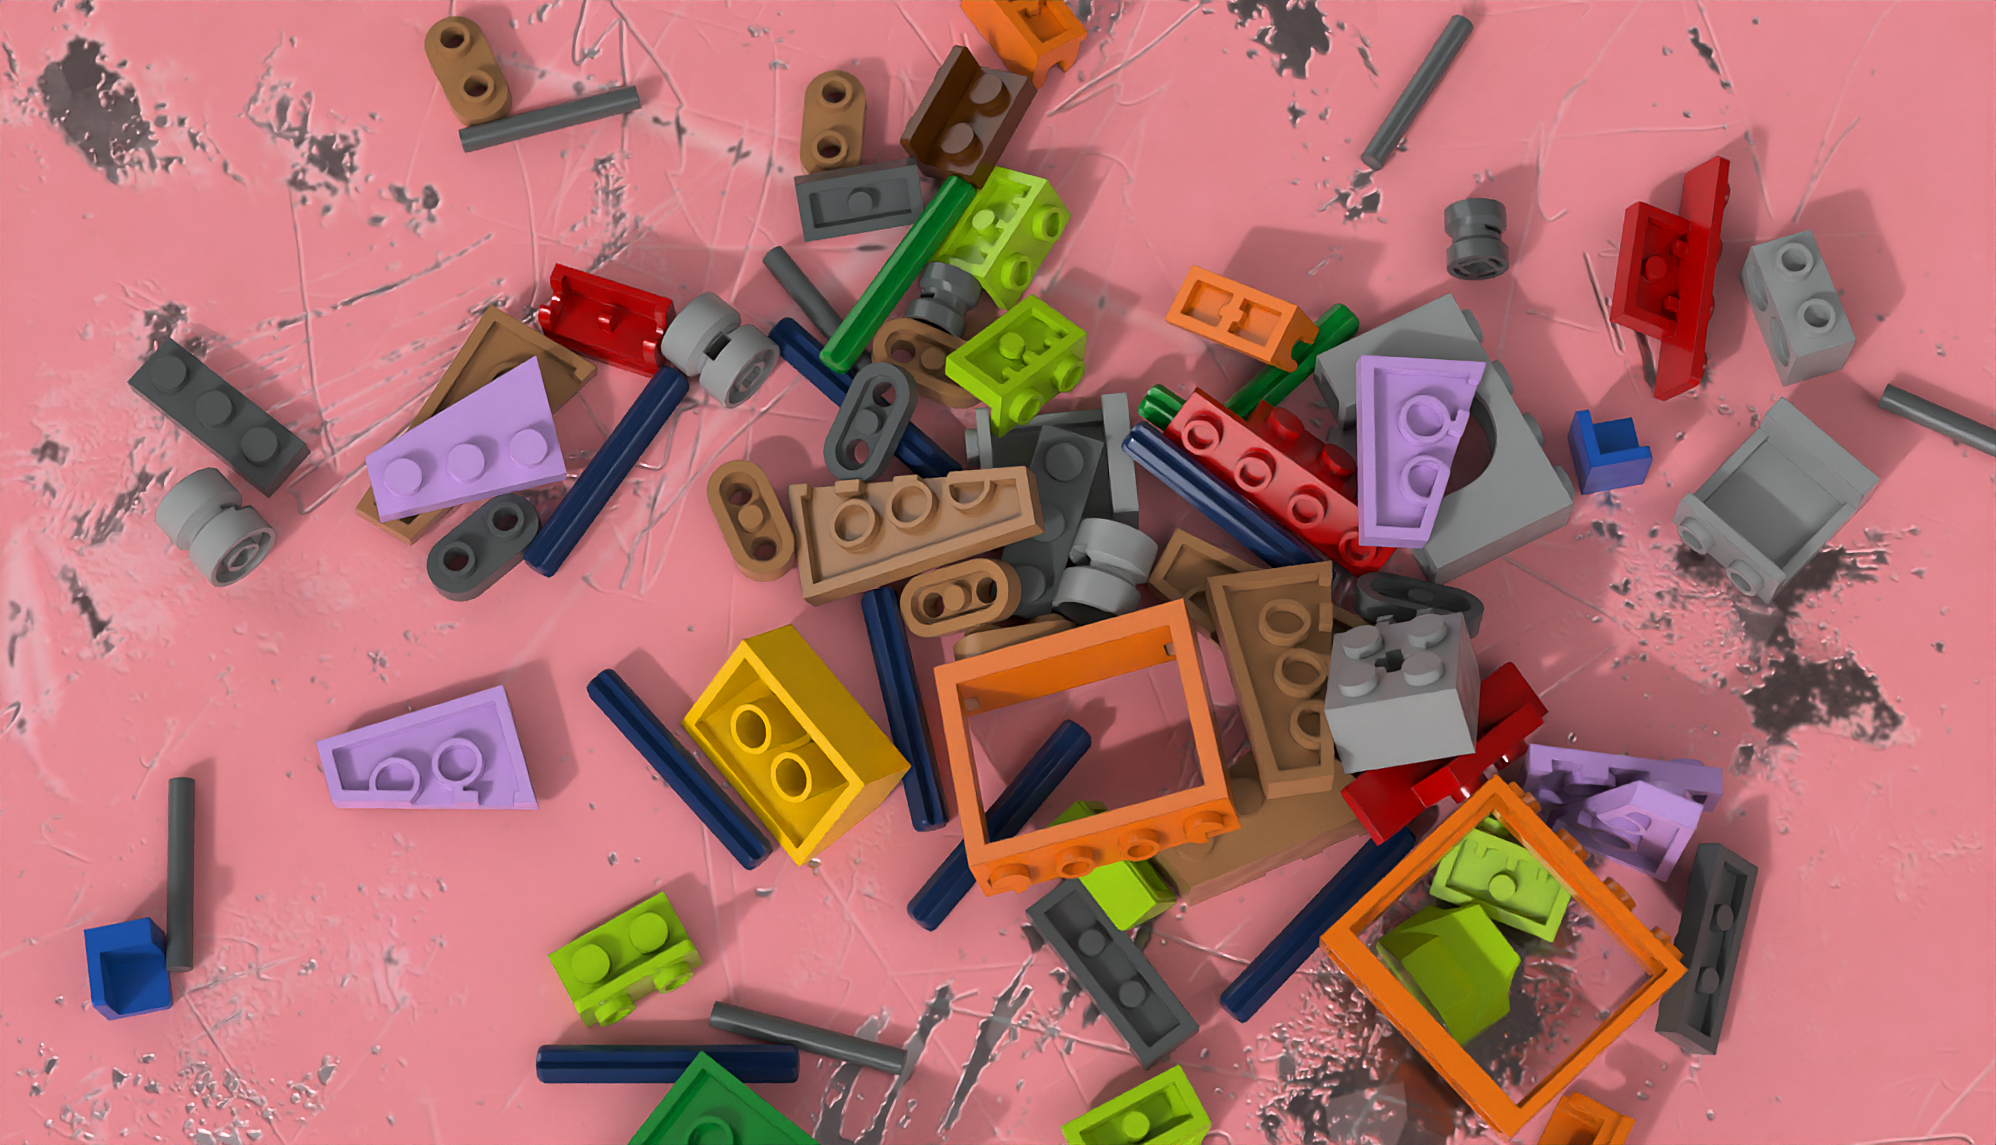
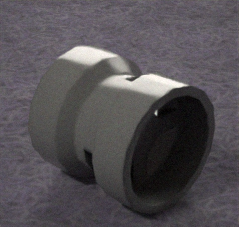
M1470 198L1450 204L1444 211L1445 232L1452 238V245L1446 252L1447 272L1453 277L1464 280H1485L1505 273L1509 268V250L1500 236L1507 227L1506 207L1503 203L1487 198Z
M931 262L926 265L919 280L921 288L920 298L914 299L909 303L903 318L917 320L962 339L966 330V322L963 316L966 315L967 311L976 307L983 292L982 286L974 276L956 266L941 262Z

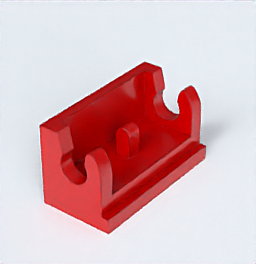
M555 264L550 276V286L553 289L550 306L541 304L538 312V320L543 335L579 356L652 379L657 370L664 366L667 359L662 355L660 348L667 329L677 316L673 300L565 265Z

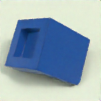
M1589 409L1575 411L1567 439L1581 495L1644 484L1653 457L1650 446L1639 447L1632 417L1593 424Z
M149 917L84 930L91 1001L93 1007L110 1021L167 1010L173 1006L170 972L166 970L165 932Z

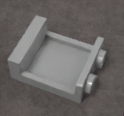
M1127 392L1102 394L1101 409L1036 415L1031 422L1023 426L1017 425L1002 438H998L990 432L988 407L975 408L977 428L965 429L968 467L981 466V469L1026 466L1029 469L1043 424L1105 442L1080 522L1086 518H1101L1126 524L1139 530V504L1134 459L1121 448L1124 438L1131 430Z
M1782 396L1765 413L1759 428L1694 494L1689 492L1679 502L1672 522L1677 526L1681 539L1691 549L1700 554L1709 553L1726 568V575L1735 587L1749 596L1757 595L1769 605L1869 501L1880 478Z

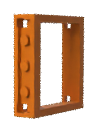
M1183 598L933 667L968 865L985 897L1012 890L1019 894L1028 889L1030 885L1060 877L1079 878L1091 873L1097 867L1123 860H1146L1156 855L1160 850L1190 842L1198 844L1208 843V837L1242 829L1197 632ZM1177 660L1205 785L990 843L967 717Z
M1496 773L1321 935L1319 947L1496 1135L1507 1144L1684 976L1688 969L1679 961L1684 955L1670 941L1672 937L1658 926H1655L1650 931L1631 912L1636 907V903L1629 893L1611 877H1607L1602 882L1583 863L1589 856L1582 845L1563 828L1554 833L1536 815L1541 810V806L1529 791L1525 793L1514 781L1507 785ZM1491 814L1503 824L1651 977L1517 1104L1508 1097L1358 939L1361 934Z

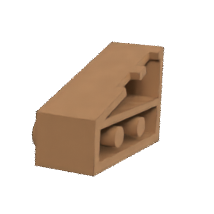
M1250 750L1228 769L1242 829L1208 837V843L1198 844L1190 842L1160 850L1156 855L1149 858L1148 861L1189 907L1264 877L1268 871L1300 858L1303 860L1322 853L1324 848L1356 835L1361 837L1368 834L1341 796V789L1354 780L1355 777L1351 773L1345 774L1341 762L1334 756L1332 790L1266 799L1252 750Z

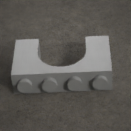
M1451 292L1317 355L1313 378L1342 431H1345L1357 425L1356 363L1361 355L1487 362L1481 381L1476 388L1469 412L1470 416L1480 425L1487 438L1491 462L1475 481L1442 497L1428 542L1422 549L1409 548L1427 581L1440 585L1446 584L1566 526L1574 504L1572 500L1575 499V490L1566 471L1560 465L1553 467L1541 448L1544 446V438L1538 423L1529 412L1521 414L1511 396L1513 394V385L1505 367L1498 360L1491 362L1480 344L1483 342V335L1475 316L1467 308L1461 311Z

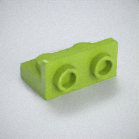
M995 165L982 190L975 189L976 196L928 262L947 263L970 273L979 281L982 289L987 291L998 308L1009 311L1015 306L1024 290L1028 288L1033 276L1049 251L1061 237L1071 214L1048 179Z
M1030 294L946 357L945 375L991 408L990 432L998 438H1002L1017 425L1023 426L1031 422L1043 405L1060 392L1067 393L1080 382L1086 369L1084 358L1087 332L1038 297Z
M1493 814L1488 816L1441 860L1428 893L1460 907L1478 903L1489 918L1552 943L1571 898V894Z
M664 891L548 955L573 1005L587 1028L598 1022L602 1027L621 1021L636 1009L635 1001L655 990H658L660 994H666L680 988L693 978V969L703 964L695 945L686 933Z

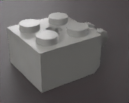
M1433 608L1417 610L1416 617L1411 621L1397 623L1393 615L1377 617L1376 626L1362 625L1344 633L1334 634L1324 712L1345 774L1475 753L1481 683L1478 663L1462 612L1440 616L1434 613Z

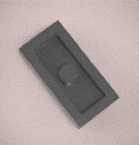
M915 157L794 177L805 242L912 225L924 211Z

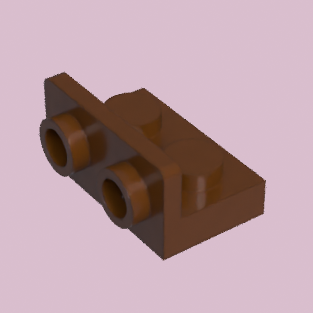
M954 45L944 64L937 71L934 81L916 112L909 119L905 131L900 138V143L910 157H915L917 167L924 176L946 181L949 176L958 175L973 185L974 188L982 190L1038 90L1028 76L982 67L967 47Z

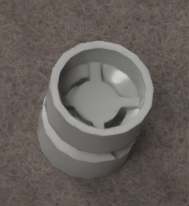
M709 291L689 302L676 316L663 337L660 349L662 355L687 376L693 377L700 374V386L725 408L733 409L743 404L763 385L778 361L780 350L775 342L754 325L745 324L740 326V313L717 294Z
M208 467L197 470L182 479L162 499L155 513L157 525L180 550L189 551L188 558L214 587H225L246 577L266 558L276 539L274 529L252 505L241 508V494L217 468Z
M1086 518L1080 522L1069 553V558L1075 566L1063 570L1052 601V608L1059 615L1064 616L1065 619L1079 626L1137 611L1141 601V594L1135 586L1136 584L1147 583L1158 552V545L1143 532L1126 524L1108 519Z

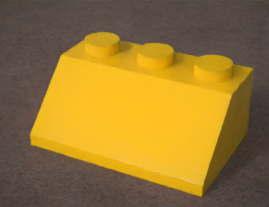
M792 624L743 639L680 723L798 867L810 862L877 809L911 768L909 762Z

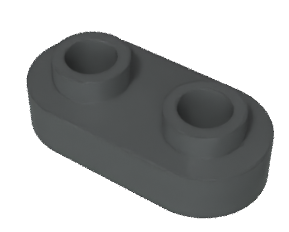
M876 362L865 366L857 373L824 443L823 454L826 466L836 478L840 480L860 479L864 483H869L878 479L886 471L918 402L917 384L909 371L896 364ZM891 384L895 388L896 398L887 407L882 402L881 393L886 385ZM861 441H865L869 447V456L863 463H859L855 457V448Z
M516 494L496 496L487 501L433 546L427 558V572L435 589L449 600L469 601L480 596L522 562L525 550L542 529V524L535 507L526 498ZM514 516L518 518L517 524L511 530L501 531L497 529V524L503 517ZM465 556L469 558L467 565L462 570L451 571L448 569V564L454 557Z
M1370 572L1359 577L1353 599L1355 612L1363 617L1364 620L1375 625L1377 624V617L1393 615L1397 623L1411 621L1416 617L1417 610L1433 608L1434 613L1440 616L1462 612L1470 639L1477 636L1484 612L1483 603L1469 592L1387 572Z

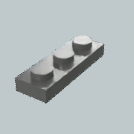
M170 337L127 381L137 395L268 498L273 495L311 453L306 443Z
M1043 424L1029 469L1036 475L1045 533L1005 545L1001 557L1002 560L1008 562L1016 570L1021 582V599L1016 611L1012 614L1013 616L1030 621L1035 617L1052 613V601L1063 570L1066 568L1069 553L1080 524L1105 442ZM995 581L990 592V596L993 600H995L997 597V585Z
M1720 843L1698 844L1693 869L1688 879V891L1678 933L1674 939L1675 947L1684 955L1679 961L1688 971L1662 996L1655 1027L1656 1033L1693 1054L1716 1055L1758 872V867Z
M1068 878L1025 910L1026 918L1145 1071H1148L1199 1032L1197 1022L1127 933L1117 929L1079 878Z

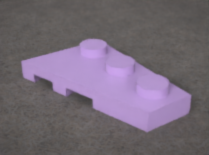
M1373 355L1360 356L1356 363L1359 545L1422 549L1428 542L1451 473V464L1470 415V406L1487 362Z
M536 356L365 457L381 523L563 481L567 478L565 464Z
M503 685L316 742L330 797L336 808L540 810L508 694Z
M1538 744L1529 745L1516 780V784L1525 793L1529 791L1541 807H1562L1638 780L1648 784H1652L1653 781H1665L1675 784L1691 795V801L1704 805L1702 812H1713L1723 794L1722 768L1704 766V763L1699 760L1673 759L1661 761Z
M1638 780L1553 809L1550 812L1546 825L1554 833L1563 828L1588 852L1666 882L1696 829L1704 805L1691 801V795L1675 784L1665 781H1653L1652 784H1648Z

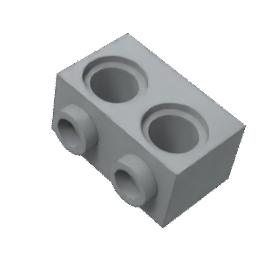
M1811 229L1751 246L1739 279L1783 387L1842 370L1856 342V338Z

